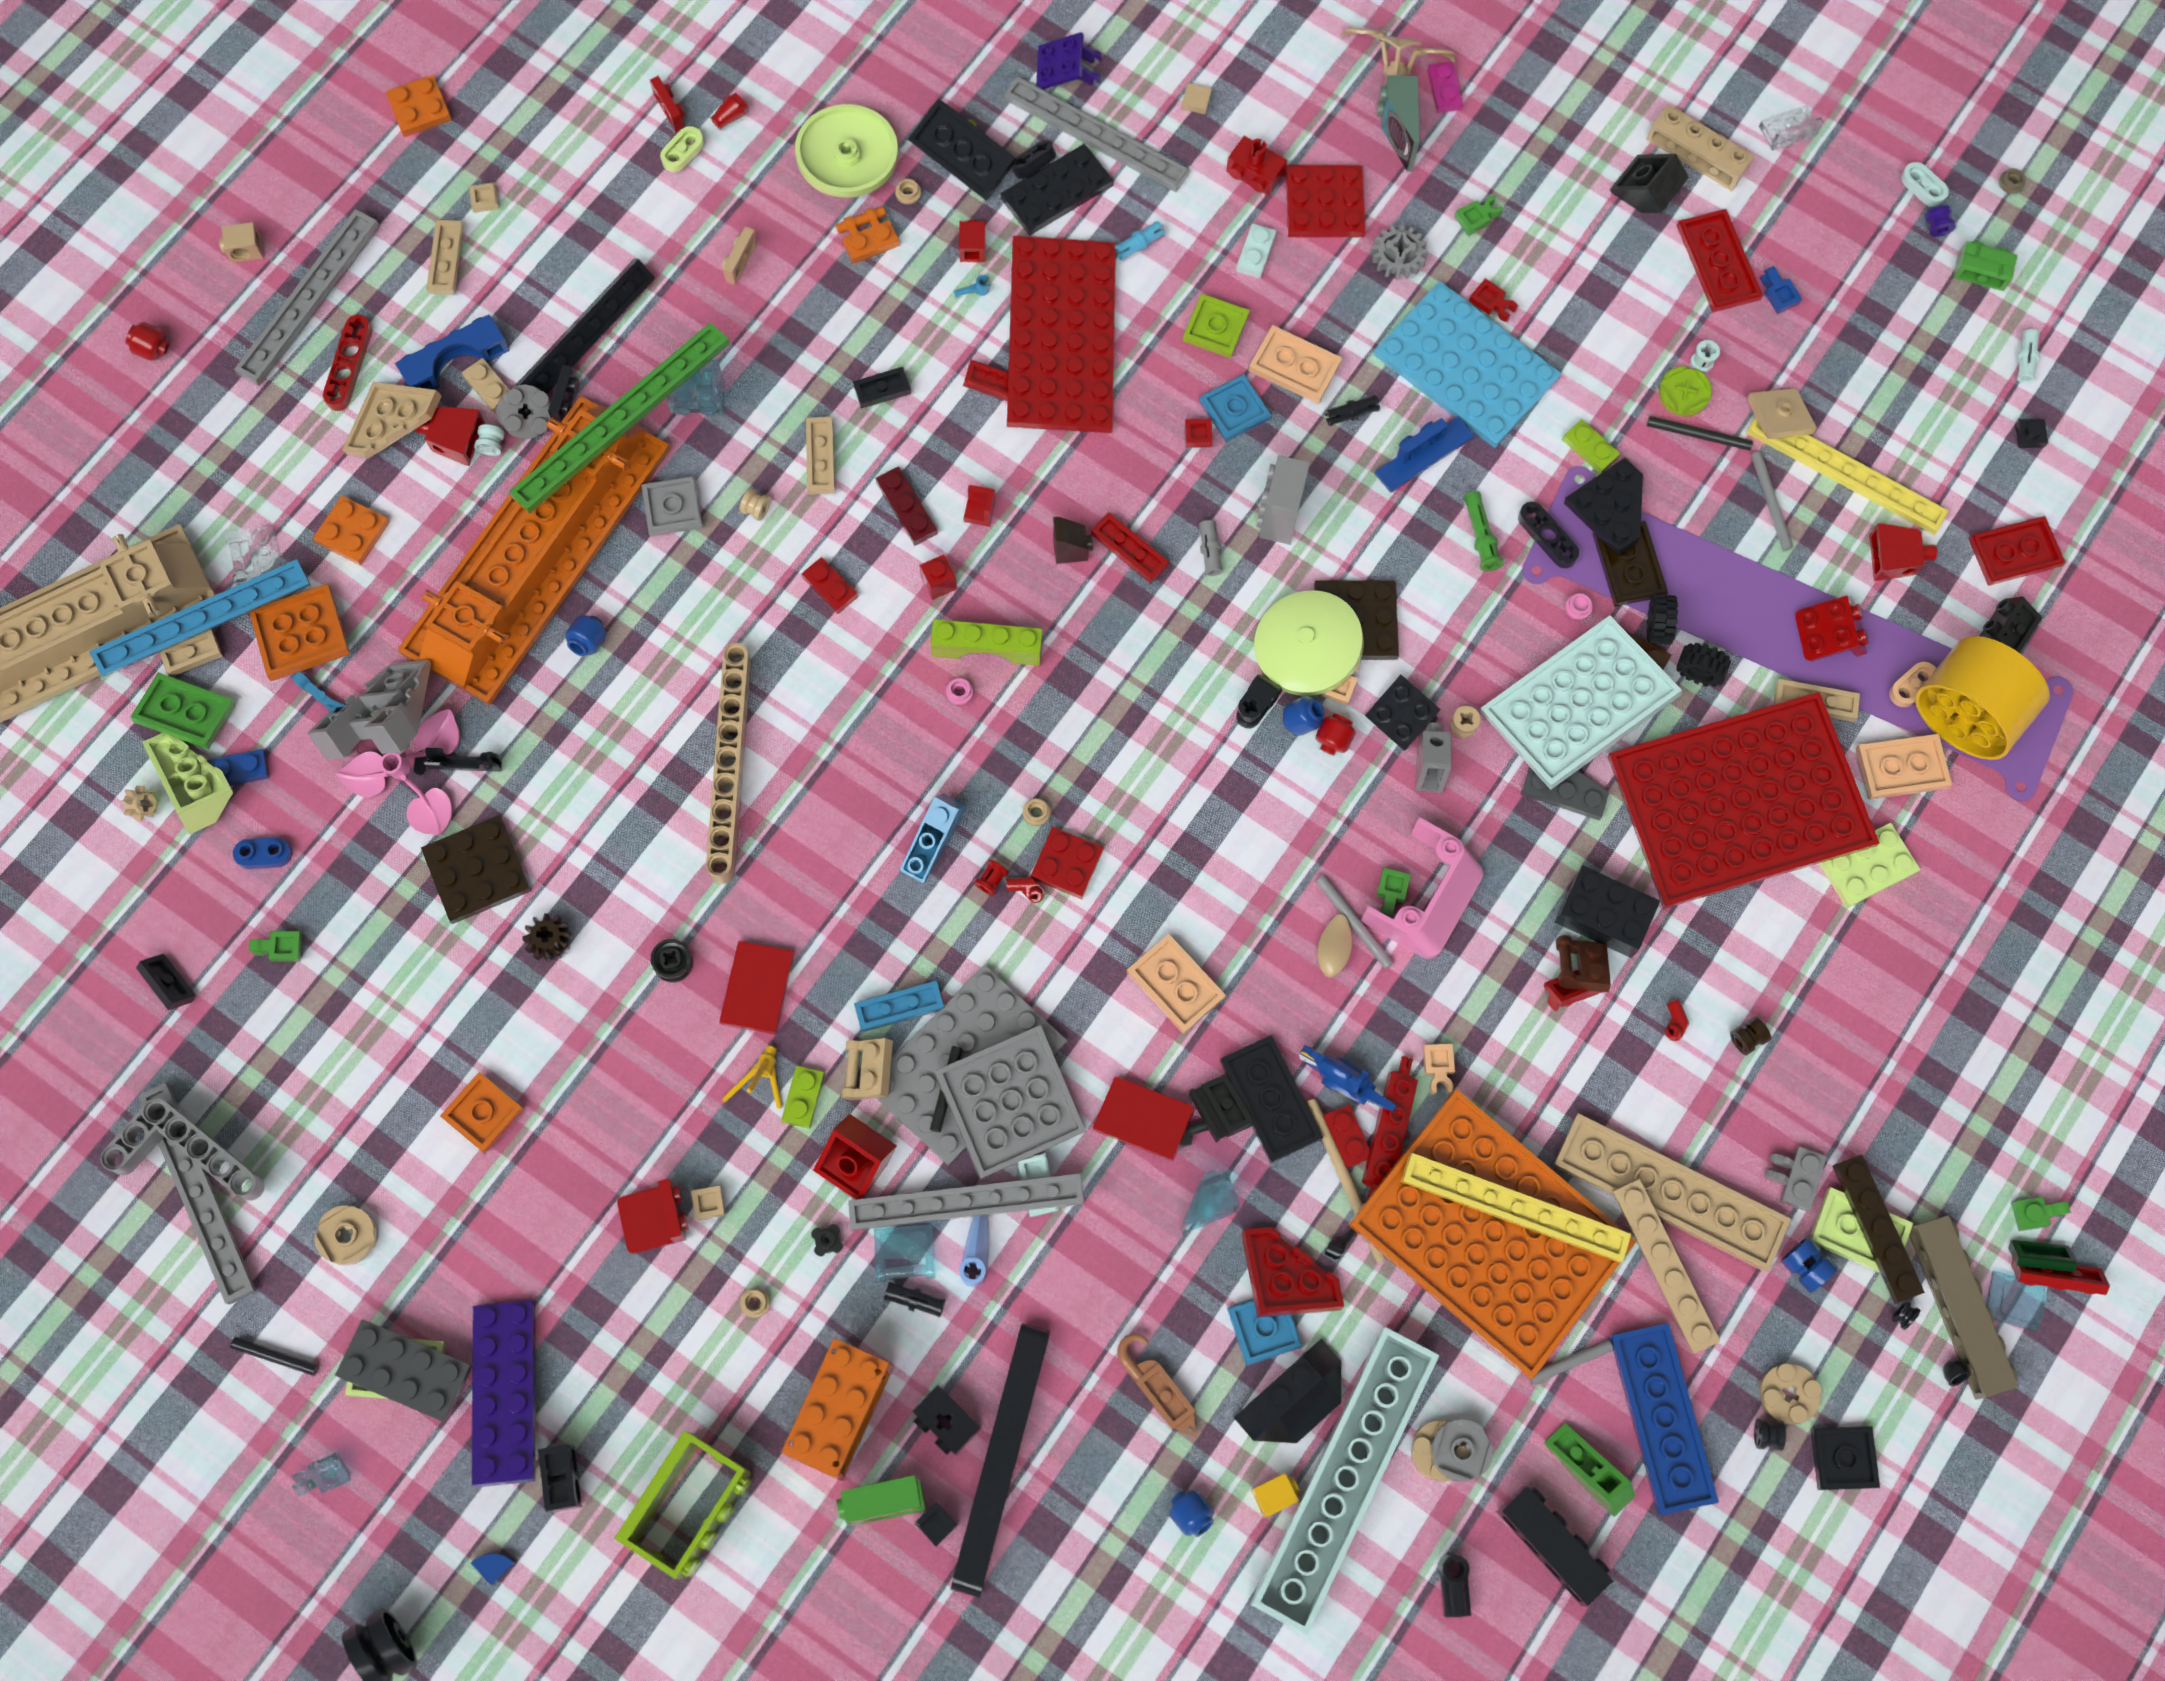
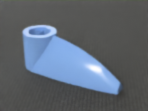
M988 1215L973 1217L969 1228L963 1259L959 1268L962 1282L969 1287L982 1285L987 1276L989 1250ZM970 1266H977V1271L981 1272L980 1276L976 1275V1279H969V1274L965 1273L966 1269L970 1270Z

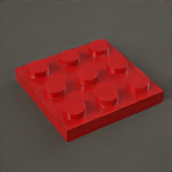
M1362 165L1286 166L1288 237H1365Z

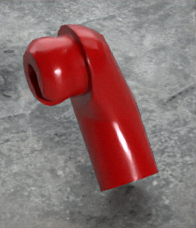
M1032 877L1006 878L1007 892L1021 891L1032 903H1039L1043 900L1044 890Z
M1679 999L1666 1004L1672 1018L1665 1028V1035L1671 1041L1680 1040L1689 1026V1020Z

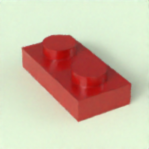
M659 76L650 79L655 99L675 133L685 128L682 119L685 117L682 106L679 102L674 103L672 99L674 95L668 83L663 84Z
M822 557L801 573L802 578L837 614L858 598L857 592Z
M1350 1104L1324 1114L1325 1121L1346 1168L1349 1169L1366 1162L1370 1150Z

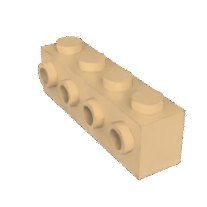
M1667 104L1652 124L1646 140L1667 153L1677 154L1679 160L1730 191L1734 190L1745 175L1754 158V155L1745 148L1737 146L1727 140L1725 136L1717 134L1703 123L1692 119L1680 109L1674 108Z

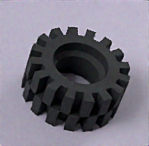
M1653 594L1650 598L1651 602H1649L1647 613L1648 642L1672 644L1677 630L1676 624L1678 623L1677 597L1675 595Z
M1689 643L1682 650L1676 670L1680 672L1682 677L1686 676V680H1694L1695 684L1703 683V686L1708 687L1710 684L1712 687H1716V685L1720 686L1724 683L1731 660L1729 656H1725V652H1718L1716 647L1709 648L1708 644L1701 646L1700 643H1695L1694 645Z

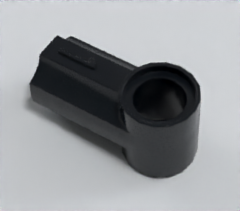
M1446 1554L1440 1558L1437 1565L1441 1579L1444 1617L1471 1616L1468 1583L1469 1564L1462 1556ZM1451 1560H1456L1460 1565V1572L1455 1577H1450L1446 1570Z

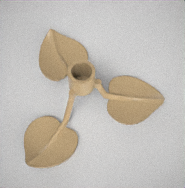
M1363 27L1346 28L1341 34V38L1355 33L1369 34L1378 38L1381 43L1384 62L1383 73H1386V78L1387 75H1410L1411 67L1416 57L1433 53L1445 56L1454 63L1456 61V54L1447 49L1432 47L1413 48V54L1405 68V63L1400 62L1401 49L1409 45L1421 46L1422 42L1410 38L1398 39L1386 36V32ZM1385 42L1396 47L1395 62L1390 61V67Z

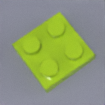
M1201 293L1182 341L1231 359L1249 317L1250 310Z

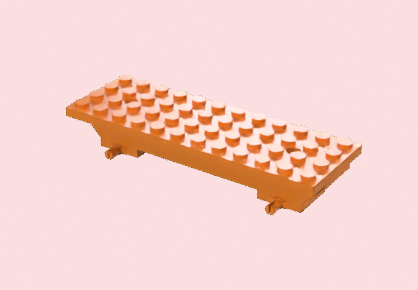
M580 396L562 422L551 417L546 427L553 430L554 433L518 483L607 408L602 405L598 406ZM635 424L530 514L509 494L437 595L428 589L425 591L426 594L423 593L422 600L430 603V605L397 649L398 653L411 661L429 659L431 662L430 672L491 706L642 491L641 485L647 484L671 450L670 445L647 433L646 429Z

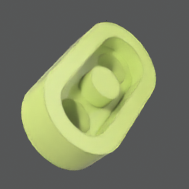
M685 127L662 149L660 157L662 165L666 170L670 172L681 171L701 151L704 145L701 131L695 127Z

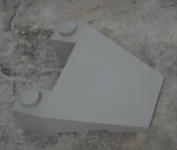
M429 659L390 664L365 684L367 690L357 698L351 695L344 700L347 705L339 712L334 713L330 711L307 733L324 758H347L353 753V748L360 740L368 739L373 740L382 754H400L410 747V742L418 734L431 662Z

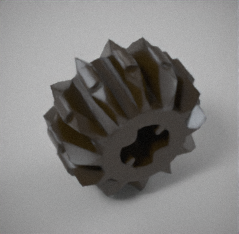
M544 913L542 921L537 917H533L532 920L535 925H525V930L529 934L522 936L524 943H527L525 950L528 953H534L533 957L536 960H540L544 956L546 962H551L553 954L558 959H561L562 954L560 950L570 949V946L566 943V941L572 939L571 933L567 932L570 928L567 922L561 923V918L558 915L551 919L548 913ZM550 933L553 937H548L549 941L544 942L542 938H547L545 935Z

